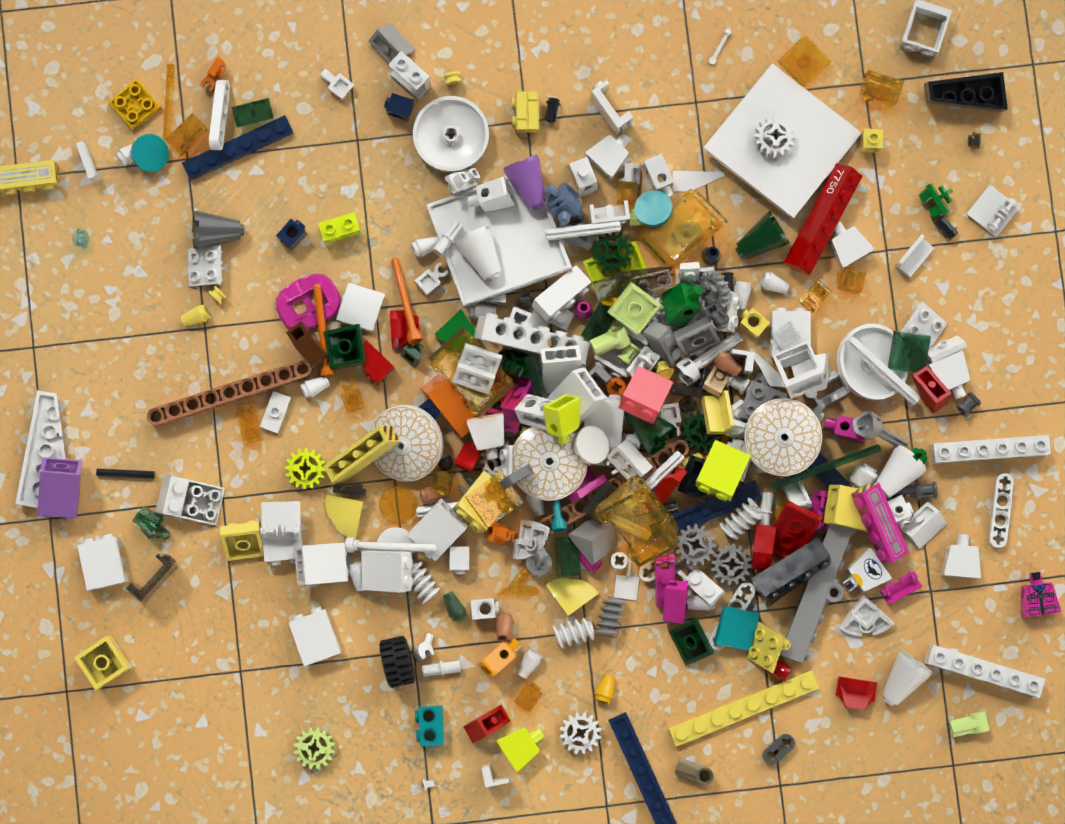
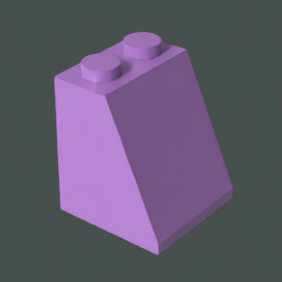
M43 457L40 470L37 515L47 518L53 516H60L64 519L77 518L82 460Z

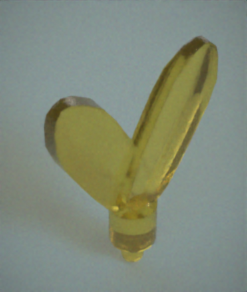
M524 568L515 576L509 587L501 589L497 596H507L511 593L522 596H534L539 593V589L534 586L522 585L530 574Z

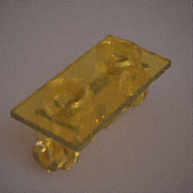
M244 404L237 407L243 445L262 442L256 404Z

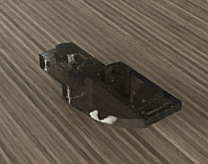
M669 267L625 271L611 274L610 278L593 282L597 302L619 297L630 282H633L646 293L673 286Z

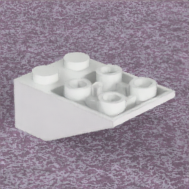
M164 475L155 512L217 525L225 488Z

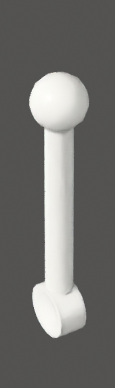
M726 29L724 31L725 35L722 38L718 48L716 49L713 57L709 58V63L711 65H714L716 63L717 55L719 54L727 37L731 35L730 29Z

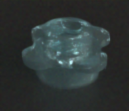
M81 228L74 231L72 236L73 244L86 249L89 242L87 231H82Z

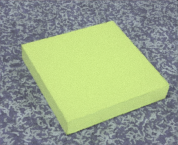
M630 282L608 310V313L639 335L662 305L633 282Z

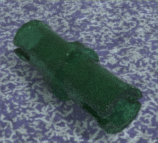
M536 355L527 356L524 358L528 370L527 378L531 381L534 396L544 394L546 391L541 378L542 371H539Z

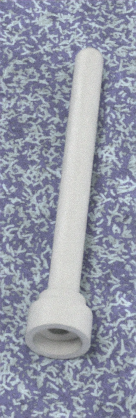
M347 537L345 541L347 553H355L360 549L435 552L437 549L434 544L360 542V540L353 537Z

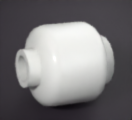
M866 463L857 465L849 478L851 483H853L852 488L859 489L867 483H876L878 479L877 470Z

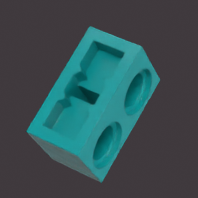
M442 705L419 706L418 711H415V722H419V730H416V742H420V746L444 745ZM430 710L434 713L432 721L424 719L425 711ZM427 730L434 731V740H426L424 734Z

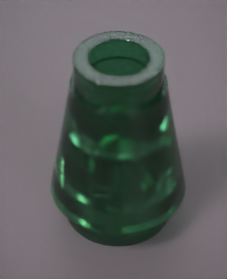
M453 591L443 596L448 616L453 622L467 615L465 612L466 608Z

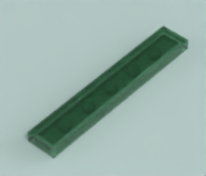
M877 444L769 483L768 486L770 491L882 450L880 445Z

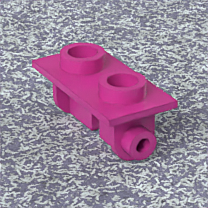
M813 490L810 511L822 516V520L816 530L826 531L827 524L823 522L828 497L827 491Z
M908 572V574L899 578V582L895 580L886 586L884 585L883 589L880 590V594L890 605L923 586L918 581V576L915 572Z

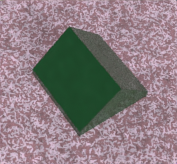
M360 324L324 331L330 369L356 367L366 362Z
M697 618L669 631L686 666L714 654Z

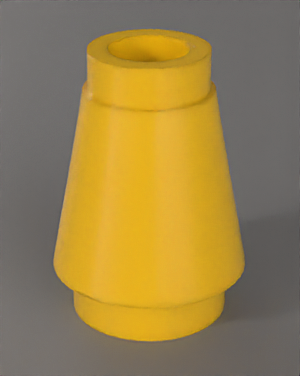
M609 674L603 675L594 693L596 701L610 704V700H613L614 676Z

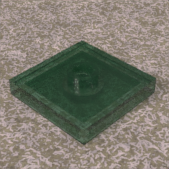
M894 331L888 368L890 370L916 373L926 367L931 336Z

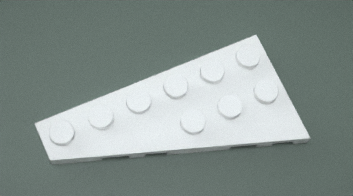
M37 390L15 503L38 508L40 470L43 457L66 459L57 394Z

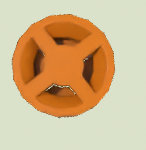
M619 378L611 379L606 386L608 395L622 396L626 390L624 381Z

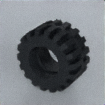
M402 635L381 640L379 644L381 661L386 681L390 688L414 683L415 673L407 639Z

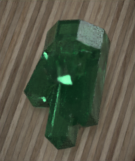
M144 506L133 518L132 522L141 529L148 539H152L154 536L157 539L162 538L163 540L170 538V532L161 526L163 515L150 510L147 506Z

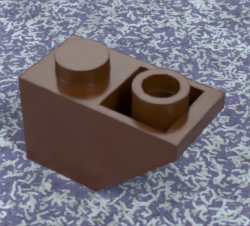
M302 321L286 332L294 347L311 367L314 368L328 357L313 330Z

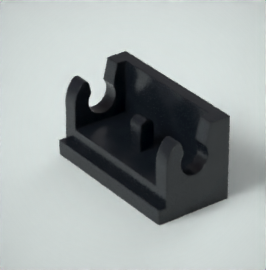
M694 455L689 456L685 468L687 473L680 482L679 492L705 500L707 493L700 491L695 485L706 459Z

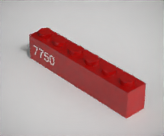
M838 163L834 166L783 262L792 270L811 275L863 177L853 167Z

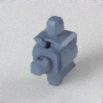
M567 183L561 184L558 188L552 185L545 187L544 192L548 197V207L551 209L549 214L560 224L565 226L570 220L577 223L584 220L581 202L578 199L580 195Z

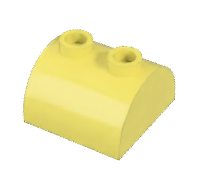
M251 520L241 524L230 523L220 527V537L227 561L264 556L260 521Z

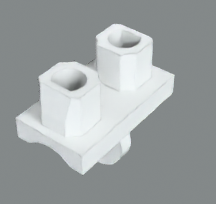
M475 168L447 175L445 180L448 182V189L451 193L459 194L478 185L476 180L480 178V175Z
M645 345L625 372L632 378L638 366L650 371L661 356Z

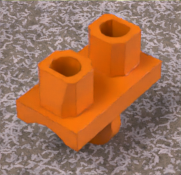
M492 522L489 528L483 532L484 537L488 541L506 546L507 542L514 543L518 536V532L510 530L511 527Z

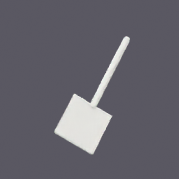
M634 534L630 536L626 576L616 575L614 598L637 600L639 577L630 576Z

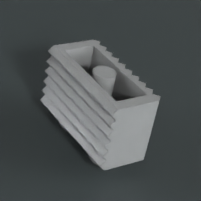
M655 320L643 331L644 337H646L647 342L652 347L651 349L654 353L661 356L660 359L673 364L682 355L683 352L669 326L667 327Z

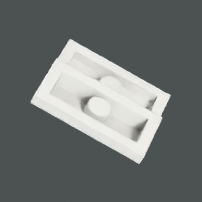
M348 283L336 322L349 326L360 324L362 330L373 333L385 294Z
M465 343L452 382L489 395L502 355Z

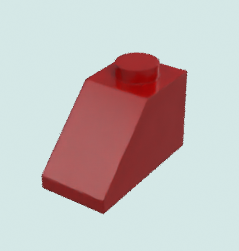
M366 340L364 342L366 356L364 370L367 373L365 377L373 384L377 382L380 385L395 367Z
M928 365L912 375L921 400L932 413H935L949 403L952 393Z
M469 442V445L464 443L454 462L455 466L473 473L482 451L477 450L474 443Z
M757 524L751 569L766 570L772 566L776 526Z
M501 704L463 727L473 744L511 722Z

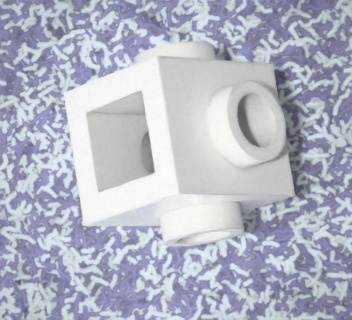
M902 495L887 501L897 525L900 528L908 525L912 520V513H914L910 503H906Z

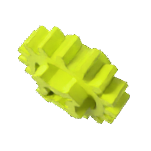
M305 448L304 452L298 449L297 455L291 453L292 460H286L290 464L284 467V469L289 470V473L285 475L286 477H292L289 482L291 484L296 482V488L303 485V489L306 490L307 485H309L313 489L314 483L321 484L319 478L325 479L322 472L326 470L322 465L326 461H320L322 455L315 456L316 450L314 449L311 453H309L308 448ZM302 457V461L299 464H294L297 459ZM310 457L316 460L318 466L310 462ZM307 463V466L311 469L305 474L301 467H305ZM294 472H298L301 475V481L295 477ZM313 473H317L316 477L309 481L310 476Z

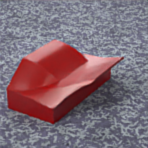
M390 310L392 349H403L408 344L407 335L409 331L404 310ZM413 314L416 329H419V316Z
M677 466L661 480L654 489L656 500L659 503L663 504L687 471Z
M838 676L835 695L842 700L845 707L866 710L868 705L875 701L877 682Z

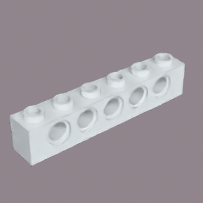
M486 313V316L479 315L475 339L539 355L540 349L565 347L566 343L569 346L579 345L581 364L585 365L590 342L583 341L584 337L573 335L572 338L567 337L566 332L556 331L552 333L549 332L550 328L539 326L538 329L532 328L533 324L521 322L520 325L515 323V319L504 317V320L497 319L498 315ZM497 325H499L501 329L499 334L496 333ZM515 329L518 332V336L516 339L513 336V332ZM532 334L535 335V341L533 343L531 342ZM550 338L552 340L551 347L548 346V340Z
M1049 435L934 443L930 445L931 464L1036 457L1051 454Z
M929 644L924 660L925 664L1039 698L1045 682L1044 678Z

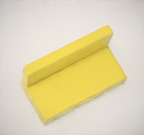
M724 390L719 397L704 396L701 399L707 434H726L734 426L729 393Z

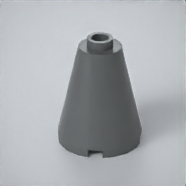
M193 211L192 233L195 238L193 239L194 249L240 240L241 236H244V224H241L240 220L201 211Z

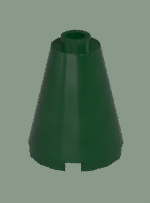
M771 211L767 212L736 243L738 247L735 250L740 258L745 257V259H749L790 243L774 216L770 218L772 216Z
M624 411V418L649 455L659 452L666 445L665 441L668 438L671 440L676 433L677 428L660 416L652 424Z

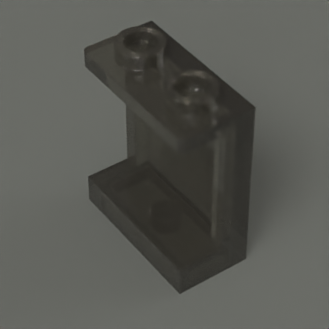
M157 554L155 556L163 563V566L143 588L138 583H131L126 588L140 602H147L178 568L175 565L176 560L169 554Z

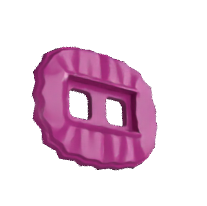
M311 274L294 281L281 290L276 298V310L284 326L291 329L302 321L312 330L318 327L316 307L310 299V296L314 294L313 286L315 284L321 286V293L324 299L325 323L336 316L341 306V296L333 281L324 274ZM302 300L307 310L297 314L293 305Z

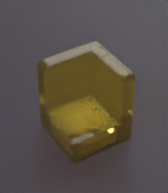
M618 181L616 204H624V201L628 200V205H635L637 200V182Z

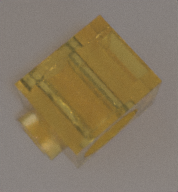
M844 267L841 272L838 271L835 281L838 283L837 288L860 294L863 290L866 273Z

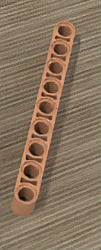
M299 360L154 407L147 412V420L154 426H163L307 379L312 375L313 370L307 361ZM307 365V373L299 374V367ZM283 371H289L290 373L287 380H281L280 374ZM264 377H271V384L269 386L262 385ZM249 382L252 383L253 389L250 392H245L244 385ZM230 388L234 389V396L226 398V391ZM211 394L216 395V402L208 404V396ZM196 400L198 407L195 410H190L189 403ZM174 406H178L180 409L179 414L176 416L171 415V409ZM156 412L161 414V419L158 422L152 420V416Z
M678 440L648 457L646 460L653 466L652 471L649 474H645L634 485L627 483L625 477L619 474L582 498L561 508V512H566L569 515V520L566 524H571L648 479L663 465L658 461L660 454H665L669 459L675 453V446L681 444L685 449L682 455L686 456L689 451L688 444L683 440ZM611 483H616L619 487L618 492L615 494L608 490V486ZM593 493H600L602 495L600 503L592 501ZM579 502L584 503L586 506V510L583 513H578L575 510V505ZM551 514L546 518L542 519L540 521V524H543L544 522L552 523V519H554V514ZM550 531L548 536L554 534L555 532Z

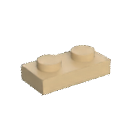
M714 365L702 388L719 397L731 374L716 368L717 365Z

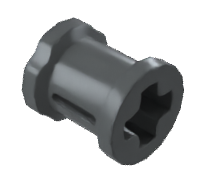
M712 303L706 308L705 314L708 318H711L716 328H722L729 322V316L722 312L718 303Z
M969 392L967 397L955 406L961 414L968 417L969 413L976 406L981 405V402L972 392Z

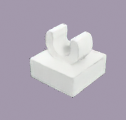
M626 163L625 168L619 169L620 172L625 173L624 178H619L620 182L633 186L640 185V166Z

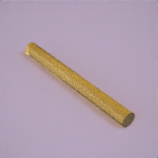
M167 64L163 140H171L175 68L173 64Z

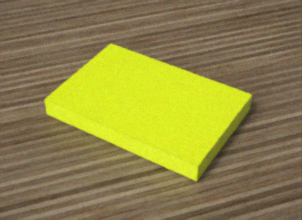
M636 241L630 242L632 247L629 250L633 251V255L628 256L632 259L631 262L626 261V268L620 266V272L616 268L613 269L612 273H610V268L603 271V265L597 267L598 260H593V258L582 262L596 297L627 286L630 282L634 283L650 276ZM624 247L620 251L623 258L625 256ZM616 249L610 250L608 254L616 255ZM608 261V262H607V263H610V264H616L615 261Z

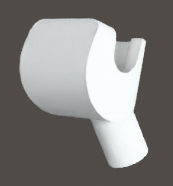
M426 633L424 642L414 648L413 654L418 662L426 658L425 653L428 657L434 654L431 645L434 637L433 634Z

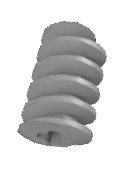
M607 596L608 599L602 600L606 606L600 607L604 614L598 615L603 621L596 622V625L601 627V629H595L594 632L614 638L613 635L619 634V631L614 628L621 627V624L616 620L623 619L618 612L625 611L620 605L627 602Z

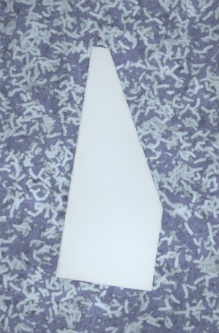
M673 171L674 182L672 191L691 192L725 176V172Z
M755 352L754 359L769 385L785 387L780 374Z

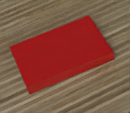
M787 500L774 524L777 527L774 555L784 559L808 544L819 526L822 516Z

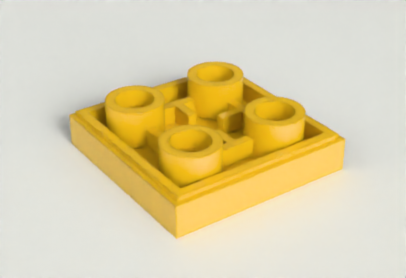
M138 78L134 79L108 101L132 131L162 108Z

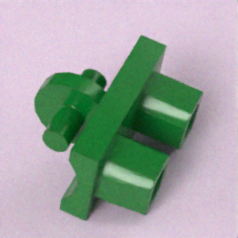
M932 183L925 186L926 189L919 194V197L923 203L928 202L932 198L935 201L936 205L929 209L932 217L936 218L950 213L943 198L947 204L952 202L949 195L953 190L949 189L946 191L942 185L938 187L941 193L939 195Z

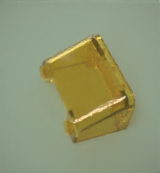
M690 189L683 195L685 199L673 208L672 216H670L666 224L654 228L646 226L639 232L641 236L638 240L666 273L675 268L728 223L727 219L697 189L695 191Z
M462 327L429 357L431 360L429 365L436 372L440 370L467 399L470 404L468 408L475 416L477 414L482 416L517 385L500 366L498 367L489 395L452 382L465 343L484 349L472 334Z
M636 474L630 477L596 506L595 516L598 521L603 523L611 522L628 543V557L638 567L678 548L679 530L676 521L640 475Z

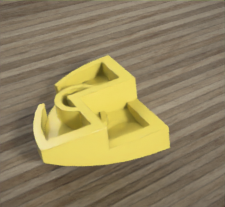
M326 495V512L328 518L336 526V530L346 537L357 538L363 502Z
M565 577L555 579L546 584V587L568 616L599 594L592 585L580 579L575 580Z

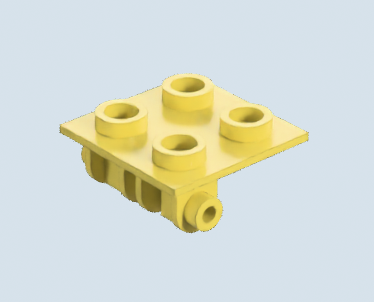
M758 622L753 644L748 651L747 658L774 673L781 650H788L791 644L783 635Z

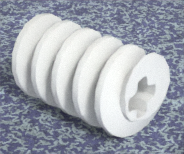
M751 498L747 499L749 505L744 502L742 503L743 510L738 507L736 508L738 515L733 512L730 513L732 520L727 517L725 518L726 525L720 522L722 530L733 539L737 540L740 538V534L743 535L745 529L749 530L751 525H755L757 520L762 519V513L758 505Z
M418 562L412 564L411 567L412 586H415L413 593L420 592L417 599L424 598L421 603L423 605L435 597L440 588H433L436 582L428 581L431 575H424L427 569H420L423 563Z
M590 616L589 622L582 618L580 624L576 619L574 620V626L567 622L566 628L561 623L559 624V630L552 626L556 642L561 648H564L565 642L572 646V640L579 644L580 638L587 642V636L594 640V629Z

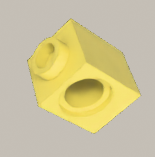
M864 129L861 132L860 152L879 153L883 147V130Z
M754 308L750 311L746 309L739 317L742 320L739 325L755 339L758 338L770 323ZM755 318L758 321V325L751 327L748 324V319Z

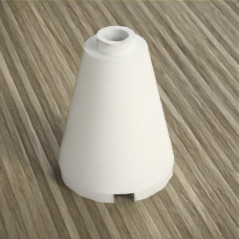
M489 226L481 227L467 234L465 240L460 238L455 242L456 247L484 280L488 279L490 282L499 277L498 273L501 272Z
M901 445L894 448L876 483H880L887 499L926 472L923 462L920 459L916 461L913 458L914 453Z
M902 650L896 657L882 692L883 700L891 706L894 704L899 705L932 674V671L921 661H916L912 655Z

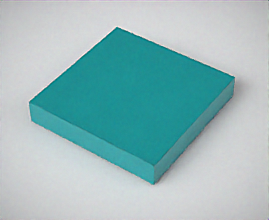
M723 605L714 643L749 651L753 644L760 613Z

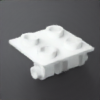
M989 185L967 212V215L997 237L1020 207L1016 205V200L1013 198L1009 200L993 186Z
M221 245L201 249H188V287L211 284L221 286V282H223L221 272L223 270L221 268V265H223V262H221L223 251H221Z
M921 301L919 306H916L917 309L914 313L910 315V319L906 321V325L900 330L899 335L904 339L910 340L921 351H925L933 346L948 323Z
M300 501L261 502L262 527L260 528V534L262 535V541L301 540Z

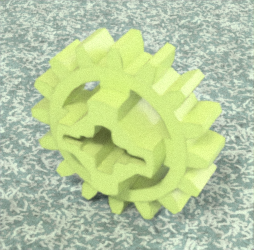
M309 727L308 733L305 730L301 731L303 737L297 736L296 738L299 740V743H294L293 745L298 747V750L294 751V754H299L296 760H303V767L309 764V769H312L314 765H316L317 769H320L321 763L325 766L328 765L326 760L333 759L330 753L336 752V750L332 749V746L336 743L330 742L333 736L329 735L327 737V730L325 729L323 732H320V727H317L316 731ZM313 735L312 741L309 743L303 742L308 736ZM321 737L326 741L327 746L322 744L320 741ZM316 742V746L320 750H317L313 756V749H310V746ZM302 750L308 753L309 759L304 756ZM320 753L326 754L323 759L316 761L317 755Z

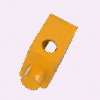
M515 638L507 644L503 642L477 665L491 679L516 657L515 652L521 648V645ZM501 652L505 654L504 659L500 657Z

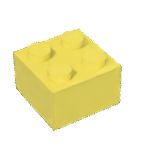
M111 635L104 637L74 657L95 690L101 689L132 668Z

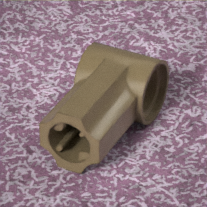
M683 758L679 759L674 773L702 785H709L714 778L710 768ZM708 771L710 773L709 780H700V772Z

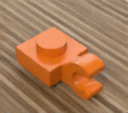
M218 57L215 59L207 72V76L200 84L204 88L206 83H211L209 88L211 93L215 90L217 78H221L226 71V64L222 59Z

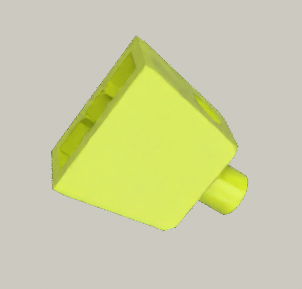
M564 394L543 406L547 433L558 436V443L560 444L569 443V434L579 428L581 398Z
M524 727L496 741L516 772H518L540 751L536 743L545 738L540 728L529 734Z

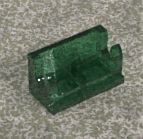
M270 98L231 107L237 128L274 118Z
M599 302L581 334L584 340L588 342L607 333L615 320L608 313L610 308L601 304V302Z
M569 537L555 538L557 577L580 575V557L577 546Z

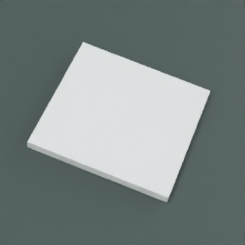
M772 63L704 146L703 150L793 220L833 170L836 163L841 160L861 135V132ZM774 116H777L778 121L783 117V123L790 122L789 129L794 128L791 134L796 136L792 141L794 146L792 148L789 147V153L784 152L782 157L777 154L775 158H772L770 153L766 157L764 150L759 152L760 145L755 146L757 139H753L754 134H756L755 129L760 127V121L765 122L767 117L772 120ZM770 126L765 128L763 132L769 131ZM786 142L780 143L779 148L784 146Z
M507 176L504 178L512 188L516 206L485 212L481 206L471 208L468 197L477 194L476 187L426 205L439 241L442 238L441 235L446 233L454 222H459L463 226V229L455 238V242L460 238L465 240L467 234L481 227L489 226L491 229L501 268L498 278L490 282L488 279L484 280L456 247L455 243L444 254L464 308L572 270L562 240H546L545 238L546 229L557 228L552 215L549 214L550 209L547 201L542 203L544 207L533 211L532 208H527Z

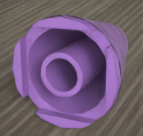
M531 156L523 161H517L504 167L505 175L527 208H532L534 211L544 207L542 203L546 202L539 156Z

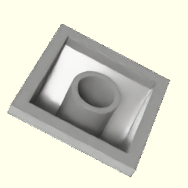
M707 316L673 332L675 340L685 357L693 356L721 342L710 318Z
M595 516L590 517L568 535L591 565H594L617 546L615 523Z

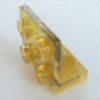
M499 471L465 496L487 528L523 503L512 486L505 490L499 483L500 480L505 478L502 471Z

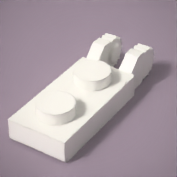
M684 559L682 562L692 572L688 576L679 568H676L675 572L683 581L687 580L688 586L712 607L725 592L699 568H695L691 563L687 565V559Z

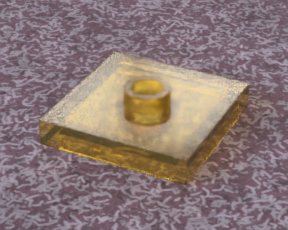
M806 35L777 61L804 88L831 63L830 59Z

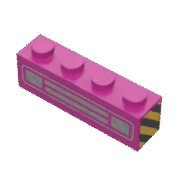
M867 483L851 493L854 505L860 513L861 521L867 529L869 539L873 543L876 556L880 562L893 563L907 554L909 550L880 483Z

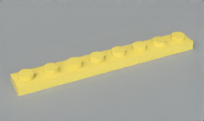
M812 670L668 729L677 747L819 689Z

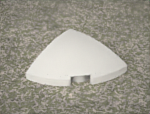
M522 519L520 521L519 539L514 540L513 559H525L534 556L536 551L542 549L546 543L550 528L538 522Z
M863 595L847 614L839 628L855 636H862V633L871 632L874 636L888 630L894 625V622Z

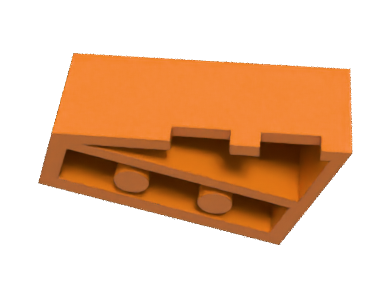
M437 374L422 386L421 389L462 438L470 432L467 419L479 416L472 408L468 409L465 406L467 401L460 393L457 395L454 392L455 386L449 379L445 380Z

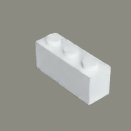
M574 266L572 270L568 271L535 298L532 307L546 322L551 319L556 320L562 314L561 311L565 307L569 309L574 305L577 297L580 296L582 298L590 291L591 281L577 266Z

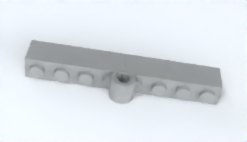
M836 524L827 525L821 543L830 554L831 563L826 569L819 570L810 579L806 580L785 639L789 640L791 646L788 650H781V656L799 663H803V660L807 661L810 654L809 644L814 642L817 635L815 631L816 626L821 624L824 617L822 613L823 607H827L829 602L840 601L844 596L843 587L837 583L838 578L835 576L837 570L841 571L845 560L842 557L844 552L847 553L851 546L850 536L851 534L854 535L857 529ZM832 588L837 592L835 597H831L829 594Z

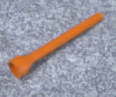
M393 258L391 262L409 328L407 335L408 344H418L423 341V336L419 329H416L398 258Z
M315 284L313 291L319 338L322 347L327 353L324 337L326 324L321 286ZM328 357L322 361L323 364H321L320 376L336 374L335 369H330Z

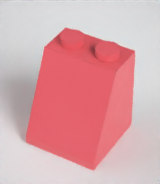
M638 366L622 396L618 408L654 424L665 403L673 381Z

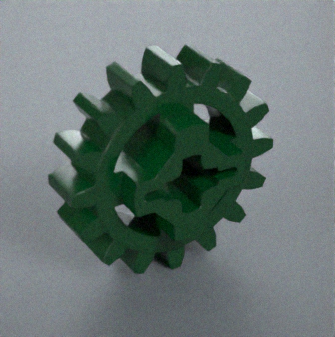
M615 232L611 235L605 233L604 238L599 235V242L594 241L593 243L597 248L592 249V253H596L593 256V260H598L597 267L603 265V271L610 268V273L613 272L614 268L620 272V266L626 268V261L631 262L632 260L628 255H633V251L629 250L632 247V243L627 244L629 238L625 237L623 239L622 232L618 236L615 235ZM609 240H617V242H616V243H613V242H610ZM601 245L602 248L605 250V253L602 256L600 255ZM623 247L625 248V256H624V258L622 257V255H621V253H620V251H621V249H622ZM609 248L612 250L616 249V255H609ZM608 261H615L616 264H610V263H607V262H608Z
M509 349L499 351L498 354L502 355L499 366L504 367L507 374L515 375L519 378L524 377L525 379L534 376L537 365L534 364V361L529 360L528 355Z
M697 410L696 415L692 412L689 414L691 419H684L687 424L681 425V428L685 429L681 436H686L684 441L690 442L689 448L696 446V451H699L700 447L703 448V451H707V446L712 448L713 442L715 440L719 441L717 437H721L722 434H714L713 438L707 442V436L709 435L707 431L703 434L704 436L700 432L697 433L700 424L703 429H706L703 419L704 413L701 414L700 410ZM696 419V426L689 429L691 422ZM691 436L698 438L700 443L695 442Z

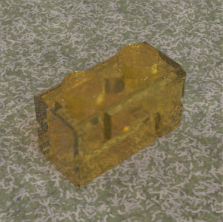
M867 70L859 95H862V98L868 101H873L874 99L881 101V104L887 107L895 106L904 81Z
M193 113L165 139L181 157L208 131L207 127Z

